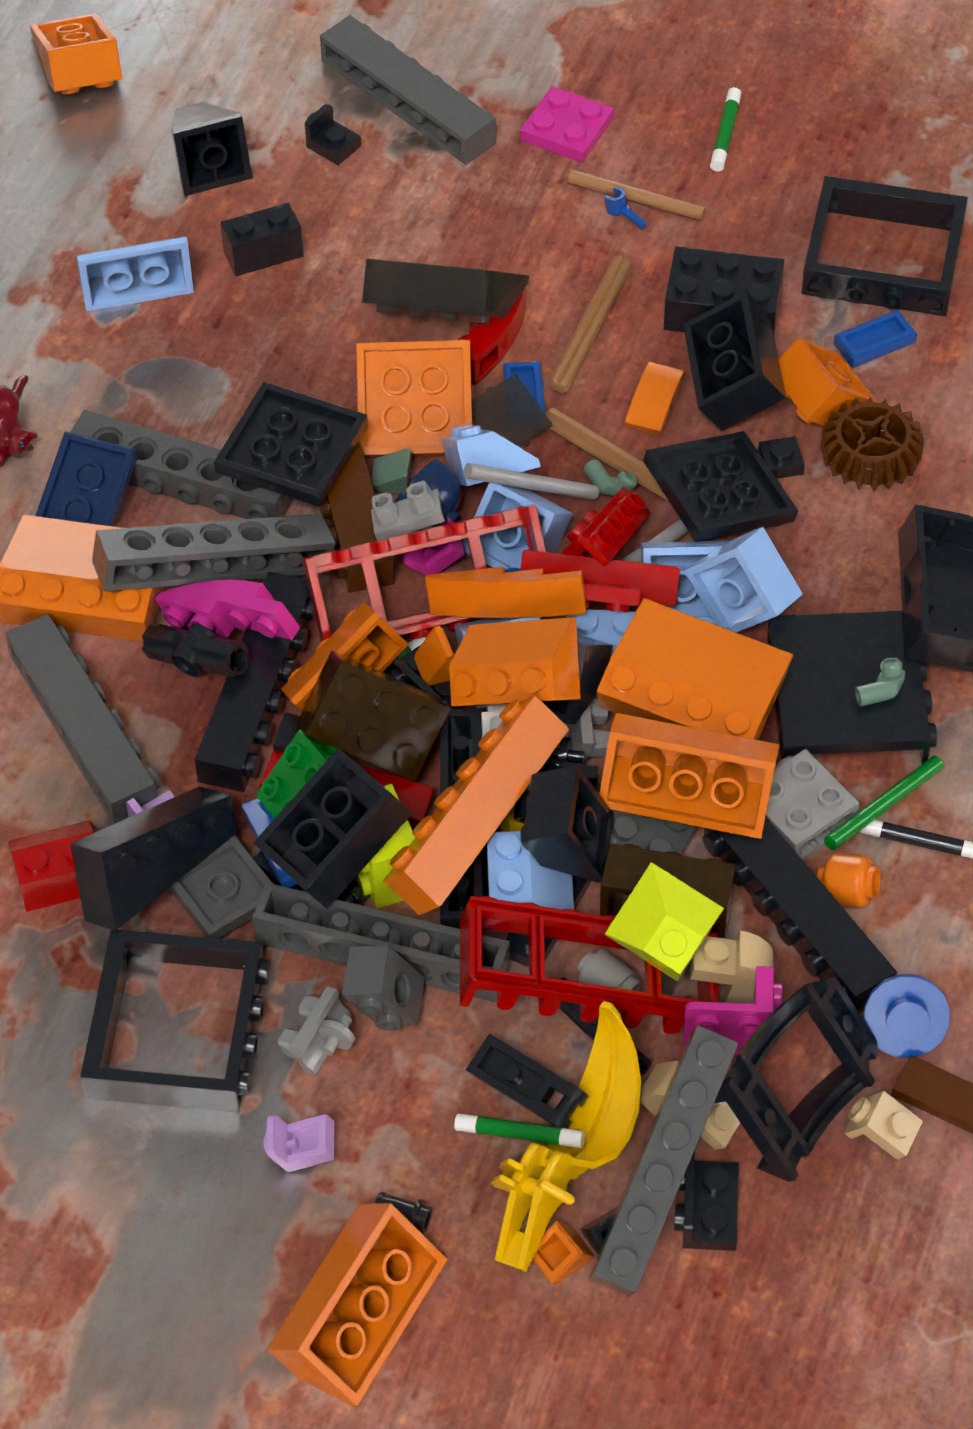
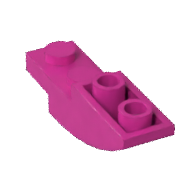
M245 580L198 582L161 592L154 599L164 612L163 618L173 627L182 629L183 627L190 628L192 624H199L210 629L217 636L228 638L234 628L242 631L246 629L258 631L269 638L278 636L292 640L301 628L284 604L275 601L263 583Z

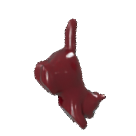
M22 375L16 379L12 390L5 385L0 386V467L5 463L6 454L16 457L27 450L31 451L34 449L30 441L37 437V433L23 429L19 424L18 418L19 401L29 379L27 375Z

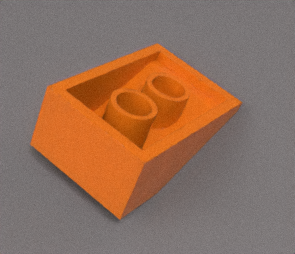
M97 13L30 25L31 34L48 83L54 92L59 91L60 94H72L80 91V87L93 85L96 88H104L113 85L116 80L123 79L117 40Z

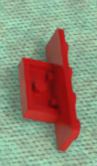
M622 487L599 513L592 508L566 536L571 543L564 549L562 554L581 556L587 550L602 566H606L649 516L650 511L646 508L644 500L637 493Z
M523 550L520 571L543 569L544 574L582 571L587 607L590 606V601L606 602L605 609L629 612V606H639L643 598L666 606H674L676 604L680 569L677 566L612 559L606 566H602L594 557L535 550Z

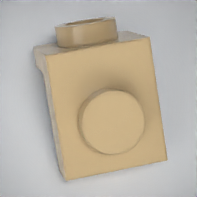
M881 1091L866 1098L861 1097L852 1105L848 1113L850 1121L844 1134L850 1139L864 1134L897 1160L907 1156L923 1121L888 1093Z

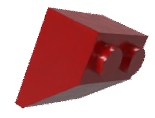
M89 821L8 841L26 912L80 898L70 843L93 834Z

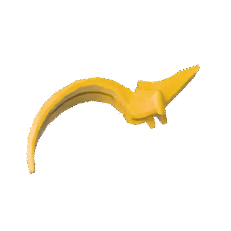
M604 1001L599 1007V1019L594 1043L578 1087L589 1095V1098L583 1107L577 1106L570 1117L572 1124L568 1129L585 1131L583 1148L553 1144L542 1146L531 1143L519 1163L510 1158L502 1161L499 1168L503 1171V1175L500 1174L491 1181L494 1187L509 1192L495 1255L496 1262L526 1272L532 1262V1258L537 1253V1249H539L545 1229L557 1208L563 1202L567 1205H572L575 1201L574 1196L566 1191L569 1180L578 1178L580 1174L585 1173L588 1169H596L616 1159L631 1138L639 1113L641 1075L637 1051L631 1035L622 1021L621 1014L612 1003ZM530 1209L525 1233L520 1232L522 1223Z

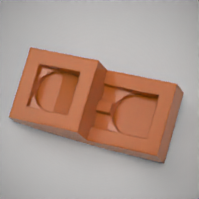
M649 362L633 396L625 419V426L662 436L670 409L675 406L685 371Z

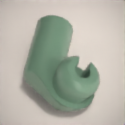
M597 459L589 461L583 468L589 480L599 488V493L603 495L614 496L622 487L635 492L634 488L638 484L637 477L630 471H622L618 477L610 476Z
M884 659L880 664L882 672H880L875 683L855 687V696L860 707L896 697L905 680V671L902 670V662L899 659Z

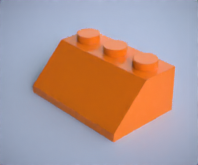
M363 602L357 609L351 611L345 617L343 624L330 638L325 639L319 644L315 654L302 667L296 669L290 675L288 682L281 690L303 711L331 650L383 672L409 644L377 612Z
M576 617L469 625L449 665L451 706L508 704L515 699L521 702L534 695L541 701L581 699Z

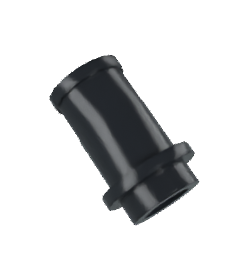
M385 1192L378 1194L375 1203H391L421 1233L426 1232L432 1216V1207L426 1206L424 1200L419 1199L415 1203L388 1195Z

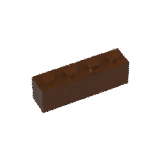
M361 443L356 444L319 507L323 518L330 521L331 526H328L334 538L337 550L377 541L374 535L371 513L373 509L372 497L375 496ZM392 556L373 560L379 587L394 585ZM360 563L335 569L338 579L345 578L348 593L366 590Z

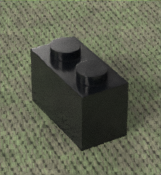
M289 202L220 222L223 251L235 277L304 257L301 225Z

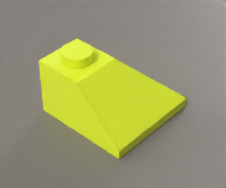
M651 862L605 935L678 981L724 908Z

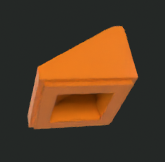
M440 625L435 626L414 655V660L422 680L429 686L450 681L449 665L454 657V653L443 627L441 628Z
M556 1221L544 1232L539 1249H537V1253H535V1257L532 1260L551 1284L556 1285L589 1263L595 1255L570 1224Z

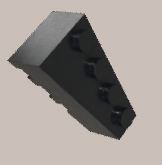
M199 786L70 843L84 920L116 931L237 833L231 794Z

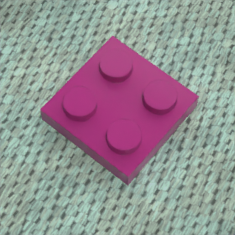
M551 86L521 128L520 140L583 163L614 119V108Z

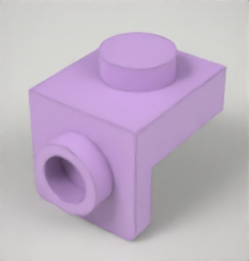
M327 1114L287 1124L277 1115L268 1116L266 1134L263 1137L265 1152L269 1158L287 1172L333 1161L334 1120Z

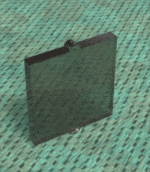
M516 373L494 388L487 387L485 394L472 401V421L475 425H480L481 429L494 431L518 447L522 445L529 446L531 439L552 426V422Z

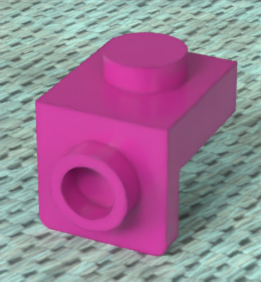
M447 519L440 525L453 523L454 521ZM462 539L402 553L403 561L410 569L424 575L439 574L464 555Z

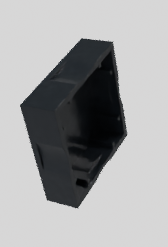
M915 504L898 532L905 659L973 672V517L967 514Z

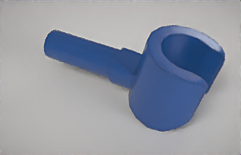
M613 188L614 198L604 194L605 207L609 215L618 216L622 214L641 230L647 226V222L627 205L626 194L623 188Z

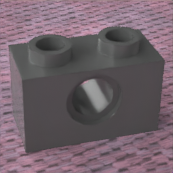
M389 945L351 946L348 954L342 996L351 1002L358 1012L365 1014L375 1022L376 1027L387 1031H398L401 1029V1026L418 1025L425 977Z

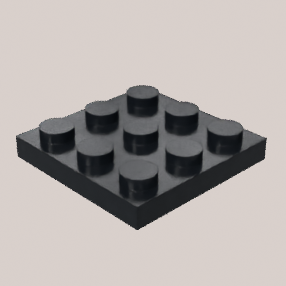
M263 381L215 459L214 470L216 473L320 507L368 426L367 414Z
M745 431L646 450L643 462L695 542L751 531L760 527L765 528L794 522L798 509Z

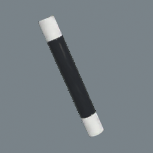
M874 820L860 831V833L973 859V842L879 820Z

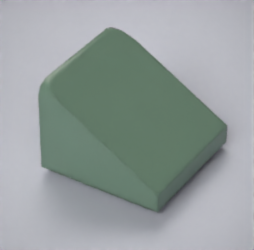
M403 449L374 459L371 475L374 492L406 493L412 469L411 449Z

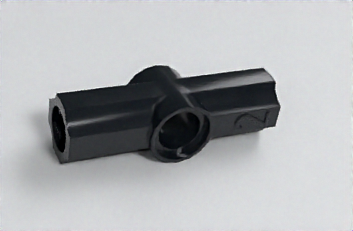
M162 624L157 626L149 625L142 635V651L148 658L174 664L179 670L192 677H199L203 671L227 677L243 676L250 666V650L244 642L218 637L210 629L199 624H192L188 630Z

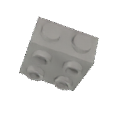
M806 749L794 757L788 756L775 767L766 818L804 861L825 847L824 837L856 814L859 809V802Z

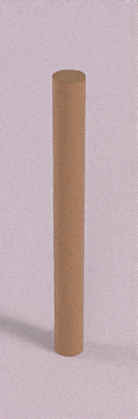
M571 169L568 176V183L612 196H614L613 188L621 187L625 190L626 200L703 221L705 217L706 207L573 169Z

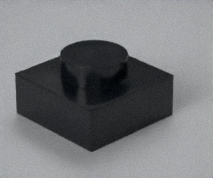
M796 436L759 442L758 452L777 479L804 475L805 464Z

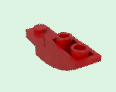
M521 278L510 287L502 289L497 297L484 307L477 308L469 317V334L463 335L458 339L470 340L471 383L474 386L482 381L501 362L519 333L526 309V282Z

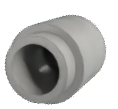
M605 948L597 953L594 950L588 952L577 968L580 972L578 981L581 983L640 991L642 987V982L636 978L637 973Z

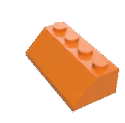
M616 713L609 733L599 795L611 810L761 839L780 744Z
M391 1203L359 1204L267 1350L297 1378L350 1406L357 1407L448 1259Z

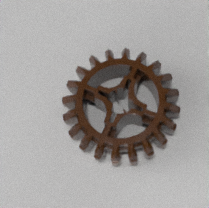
M870 396L866 403H861L855 398L851 406L842 403L838 412H831L828 422H825V426L822 428L820 449L822 450L821 454H823L825 465L831 466L832 476L842 475L844 484L854 481L858 490L865 484L870 485L873 491H875L878 485L882 484L889 490L893 481L903 484L906 476H913L917 465H919L922 459L924 438L921 433L920 422L913 421L912 412L902 413L900 403L891 407L888 405L886 398L881 403H875Z

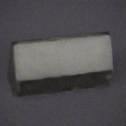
M366 258L362 303L376 304V312L398 314V307H406V315L428 317V310L437 311L436 318L458 320L459 313L468 314V322L489 324L490 316L505 318L529 283V275Z

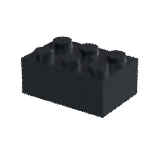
M675 246L665 297L663 330L684 332V323L747 291L769 313L773 335H775L785 259Z
M747 291L683 324L698 409L721 431L786 398L769 313Z
M338 748L253 843L306 892L328 909L412 813L393 794Z

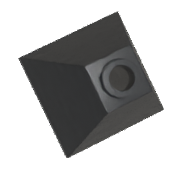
M206 102L176 108L172 136L182 190L185 196L253 178L241 113Z

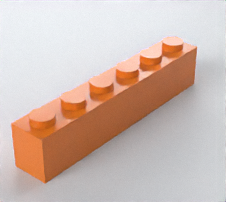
M536 695L521 702L515 699L502 710L499 718L502 719L501 723L497 728L487 732L479 741L478 746L481 750L475 757L468 759L458 769L456 773L459 777L458 781L454 786L448 787L438 796L434 802L437 809L431 816L425 817L414 828L412 832L415 836L414 840L409 846L400 849L391 859L390 865L393 868L383 881L418 915L442 905L528 787L532 774L538 773L568 732L569 728Z

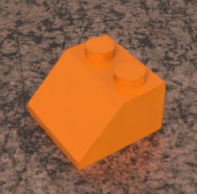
M798 337L778 359L786 397L793 400L797 406L795 409L796 414L807 424L811 425L814 422L825 426V422H828L831 412H838L842 403L851 406L855 398L861 403H866L871 396L873 402L878 403L844 357L838 352Z

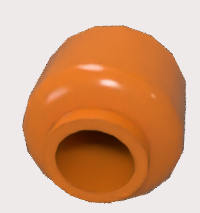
M833 853L828 858L825 866H820L817 871V878L842 907L865 908L872 899H877L881 887L879 866H874L872 859L867 855Z

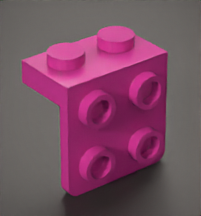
M756 966L753 1004L687 1003L685 1005L684 1047L690 1033L699 1025L738 1042L739 1044L734 1054L739 1055L758 1027L781 1005L782 984H773L774 967Z

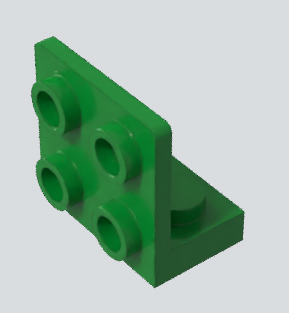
M299 729L269 776L264 780L257 792V798L270 814L276 818L338 748L314 739Z

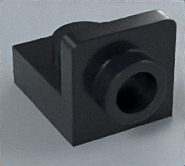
M327 103L316 112L311 113L305 121L306 147L338 166L361 147V136L334 121L333 107Z

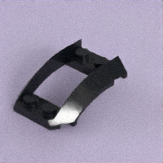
M836 977L803 985L758 1027L736 1058L714 1102H726L763 1155L757 1169L788 1182L796 1180L798 1173L795 1168L801 1157L809 1156L819 1137L834 1117L865 1087L873 1086L875 1079L869 1072V1060L876 1059L877 1040ZM807 1011L842 1064L818 1083L788 1115L757 1069L777 1040Z

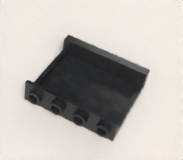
M902 610L783 615L768 620L767 645L794 654L774 702L781 760L788 756L794 757L804 749L810 754L919 750L921 764L928 760L930 747H936L937 731L935 723L928 722L927 714H931L932 698L930 690H924L923 682L927 679V665L925 662L905 659ZM884 659H899L902 662V670L905 671V680L896 697L860 707L856 700L855 687L875 683L880 672H882L880 664Z

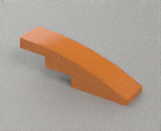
M504 567L425 576L430 611L433 615L475 618H528L587 613L582 571L544 574L543 569L505 572Z

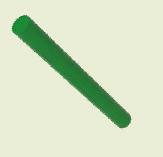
M936 755L932 756L826 835L824 837L825 845L830 850L837 849L944 768L941 758Z

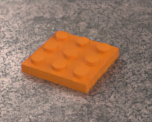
M470 340L356 343L358 412L368 416V426L358 443H361L364 457H381L403 449H411L412 456H445L441 438L450 436V429L453 427L472 423Z

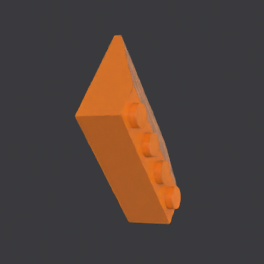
M23 515L0 562V622L24 625L49 614L56 627L62 625L68 632L143 642L142 635L149 625L155 626L159 605L154 599L159 593L163 592L164 587L116 591L103 590L92 563L96 530L120 529L119 527Z
M643 598L617 645L596 691L598 707L613 713L759 740L794 654Z

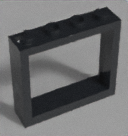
M824 176L803 271L801 294L947 316L968 197ZM829 213L949 230L950 235L941 282L818 263Z
M110 930L80 1076L85 1099L239 1113L242 1095H247L248 1090L251 1088V1071H246L248 1059H255L257 1053L258 1034L253 1033L255 1021L261 1022L263 1018L264 996H259L261 984L268 985L270 960L264 959L262 942ZM130 960L244 970L225 1079L109 1068Z

